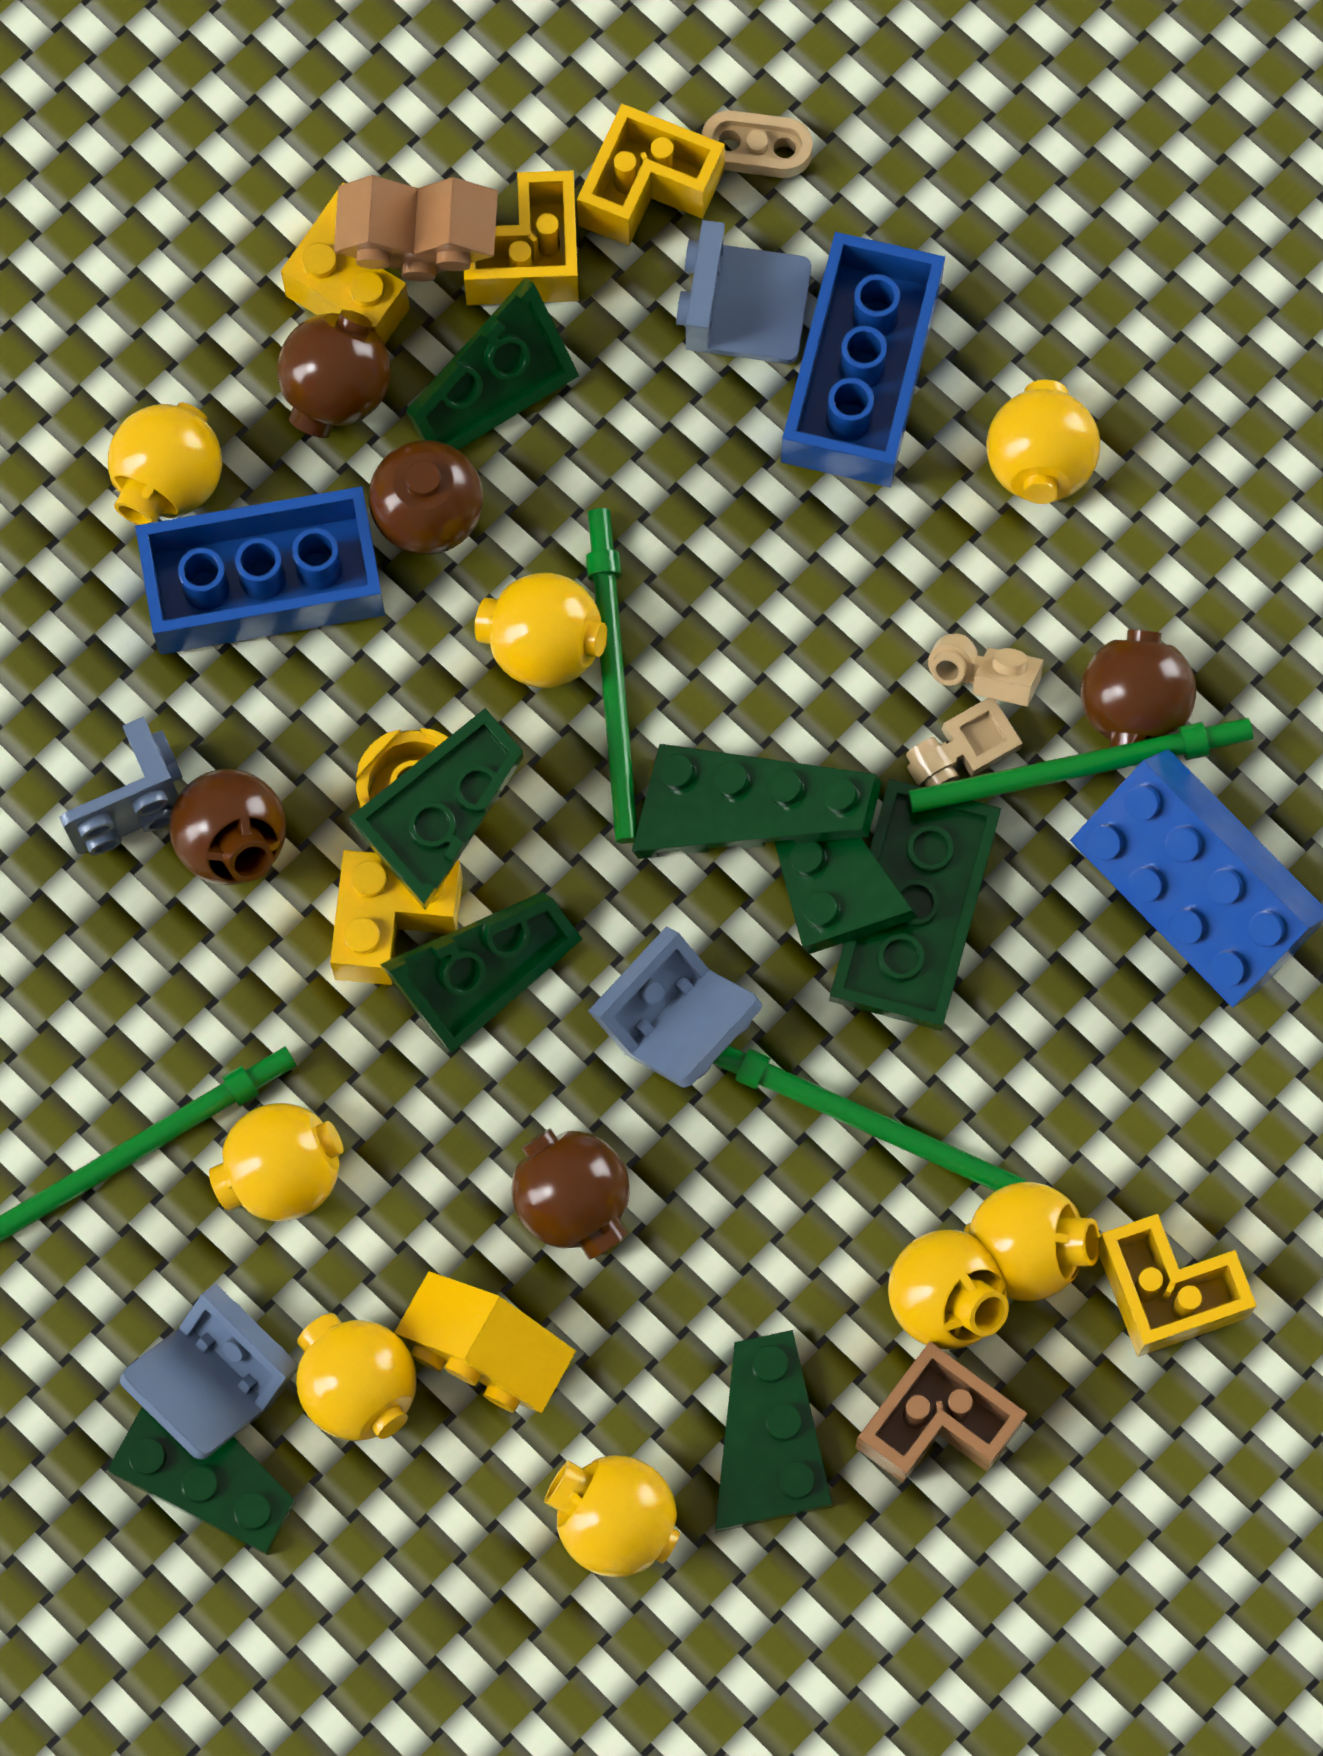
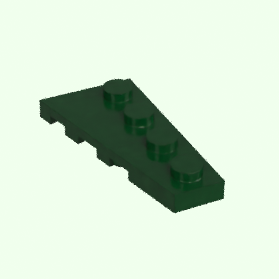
M659 744L632 852L638 859L658 857V853L683 851L685 854L709 852V848L733 845H739L742 849L765 847V842L793 840L795 843L868 837L882 781L876 774Z

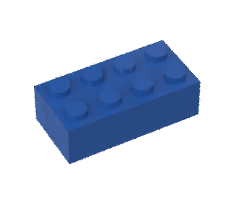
M834 233L782 437L781 463L891 488L942 284L945 256L844 233Z
M363 486L135 526L152 632L160 655L385 616Z
M1169 749L1144 759L1070 839L1072 844L1232 1008L1256 994L1323 925V905Z

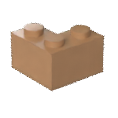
M375 175L338 186L334 252L356 258V264L360 267L369 269L393 268L402 271L401 276L404 279L418 282L432 281L437 273L444 271L468 270L471 263L494 257L498 190L455 177L420 188Z
M929 1341L860 1433L855 1448L900 1482L904 1483L939 1436L987 1472L1019 1430L1027 1413Z

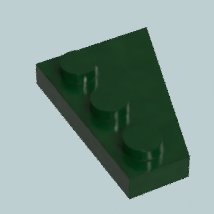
M527 277L524 278L406 409L421 440L442 442L459 450L579 377L547 308L531 280Z
M485 708L349 817L350 824L423 909L426 910L524 758L523 750Z
M793 1330L734 1343L715 1533L832 1507L831 1495Z
M141 1407L107 1469L111 1475L265 1555H268L296 1503L290 1494L235 1437L231 1438L206 1459H197L143 1407Z

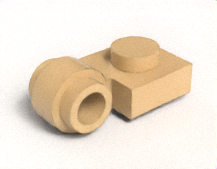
M948 634L939 638L935 643L928 658V667L934 679L943 685L953 686L961 683H972L973 695L1028 707L1041 680L1044 660L1027 656L1022 651L1012 648L998 650L988 647L984 657L978 656L976 647L967 636Z
M987 698L943 723L941 730L948 739V744L946 742L939 744L935 737H931L906 753V757L910 762L907 769L919 787L956 781L959 778L955 770L958 765L957 762L961 761L970 776L973 777L1019 751L1023 743L996 700Z

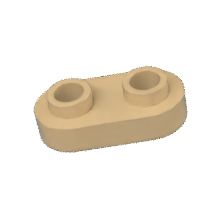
M726 110L710 117L702 130L703 136L718 142L730 139L739 144V147L733 151L725 150V171L791 178L802 173L808 167L812 158L813 140L811 133L803 123L792 118ZM780 147H789L794 151V154L789 158H781L775 154V150Z

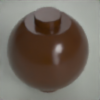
M346 309L341 310L340 314L326 313L317 315L298 325L285 340L277 363L278 382L284 398L293 406L288 419L300 431L314 437L328 438L334 426L352 425L366 418L379 406L386 395L391 377L389 354L381 337L371 328L372 322L364 315Z
M419 440L396 448L380 462L370 482L369 508L376 527L390 543L409 553L434 555L453 549L471 534L482 512L483 489L475 467L459 450L442 442Z
M1127 630L1126 640H1112L1105 644L1094 654L1084 671L1081 682L1082 707L1091 726L1110 740L1109 747L1179 733V726L1186 725L1191 717L1196 701V682L1192 668L1184 655L1175 646L1161 644L1162 633Z
M219 769L195 778L179 794L170 816V838L179 860L197 877L219 885H237L261 878L278 858L286 837V817L278 796L262 779L242 770Z
M550 1128L531 1139L521 1148L526 1157L515 1168L512 1178L511 1195L515 1212L522 1225L531 1235L545 1244L561 1249L581 1247L589 1260L604 1253L627 1236L628 1232L620 1222V1218L629 1202V1177L620 1156L608 1143L597 1136L582 1131H565L556 1136Z

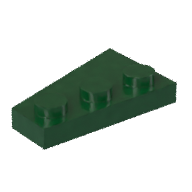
M861 837L807 843H795L793 840L774 841L801 944L808 955L918 918Z
M540 892L380 965L440 1044L453 1053L577 945L582 938L554 899L546 893Z

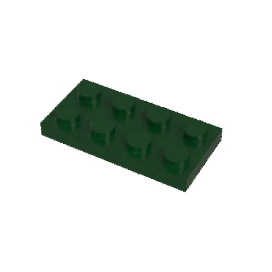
M889 779L870 851L918 918L844 942L829 1001L942 1031L1001 808L976 801H968L912 813L908 791L923 787Z

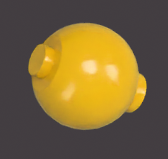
M1037 380L1028 384L1023 393L1007 401L994 416L986 441L988 462L997 480L1015 496L1035 504L1051 503L1074 494L1092 476L1100 455L1099 431L1089 410L1080 401L1069 395L1068 389L1063 384L1054 380Z
M184 402L178 403L177 406L171 404L152 405L136 411L118 427L109 446L108 472L113 486L120 493L114 508L125 519L136 525L158 522L160 516L165 518L181 517L201 507L213 494L221 476L222 453L215 433L207 424L208 418L201 410Z
M535 573L524 576L508 585L498 599L486 597L481 601L475 618V637L479 643L491 644V651L498 665L516 681L532 687L552 688L575 680L589 668L595 657H600L603 654L607 642V626L601 622L600 613L593 598L577 582L559 574Z
M288 1103L263 1105L245 1114L231 1128L223 1144V1163L209 1169L210 1182L217 1199L227 1211L243 1206L252 1215L265 1220H295L316 1210L330 1195L338 1177V1155L343 1153V1144L336 1128L330 1121L323 1123L317 1115L303 1107Z
M1035 1182L1014 1183L996 1190L981 1203L971 1223H968L964 1229V1232L978 1238L987 1248L1005 1279L1008 1290L1007 1298L1018 1301L1042 1300L1061 1292L1075 1279L1080 1266H1094L1096 1264L1100 1251V1233L1097 1222L1093 1218H1080L1075 1205L1060 1191Z
M938 1230L924 1234L913 1240L902 1250L891 1269L888 1282V1296L892 1312L904 1331L924 1345H927L930 1341L940 1349L964 1348L996 1333L1007 1319L1009 1304L1005 1279L987 1248L978 1238L969 1233L958 1230Z
M328 1313L317 1318L301 1332L297 1344L304 1354L297 1369V1393L304 1411L316 1426L334 1437L352 1441L367 1440L377 1436L379 1439H385L395 1434L404 1426L408 1419L406 1413L415 1396L417 1375L410 1351L394 1332L371 1321L351 1320L342 1323L334 1313Z
M621 1455L600 1457L583 1468L568 1460L555 1476L545 1496L544 1503L557 1510V1531L568 1554L579 1565L601 1576H631L646 1570L655 1560L661 1564L664 1563L675 1548L680 1536V1532L674 1529L677 1510L669 1485L653 1467L632 1457Z

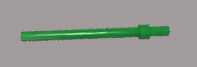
M596 508L588 511L591 552L586 555L587 578L594 582L595 603L600 613L601 622L607 626V642L604 652L600 656L614 832L615 842L626 844L633 843L635 840L637 818L616 579L620 578L622 574L620 553L613 548L611 512L607 508Z
M1249 718L1204 727L1203 722L1179 726V733L909 790L910 806L912 813L1136 766L1144 759L1166 749H1169L1176 757L1184 755L1186 761L1209 756L1210 749L1254 740L1253 729Z
M728 1045L712 1063L737 1074L735 1080L756 1090L761 1085L991 1190L996 1191L1004 1186L1026 1181V1179L771 1065L769 1064L770 1057L750 1048L745 1053Z
M286 1046L247 1069H244L242 1065L222 1076L224 1083L0 1215V1243L232 1104L237 1103L241 1107L259 1096L257 1091L259 1088L297 1066Z

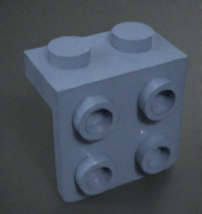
M702 220L699 240L689 239L684 272L694 274L691 292H680L676 324L686 326V350L784 364L793 363L799 355L811 276L810 260L800 255L724 245L725 223Z
M144 716L122 727L145 777L66 811L60 816L61 823L77 854H83L88 851L90 855L103 854L120 845L122 842L121 837L141 828L144 832H151L170 824L172 808L179 796L173 782L183 778L163 730L151 734Z
M666 926L588 1012L625 1055L678 1086L685 1088L704 1076L712 1063L727 1046L749 1027L751 1020L760 1012L762 1003L752 992L709 970L680 933Z
M214 1284L200 1295L177 1330L125 1368L120 1376V1383L193 1457L206 1459L273 1406L297 1372L299 1364L238 1303L233 1301L217 1284Z

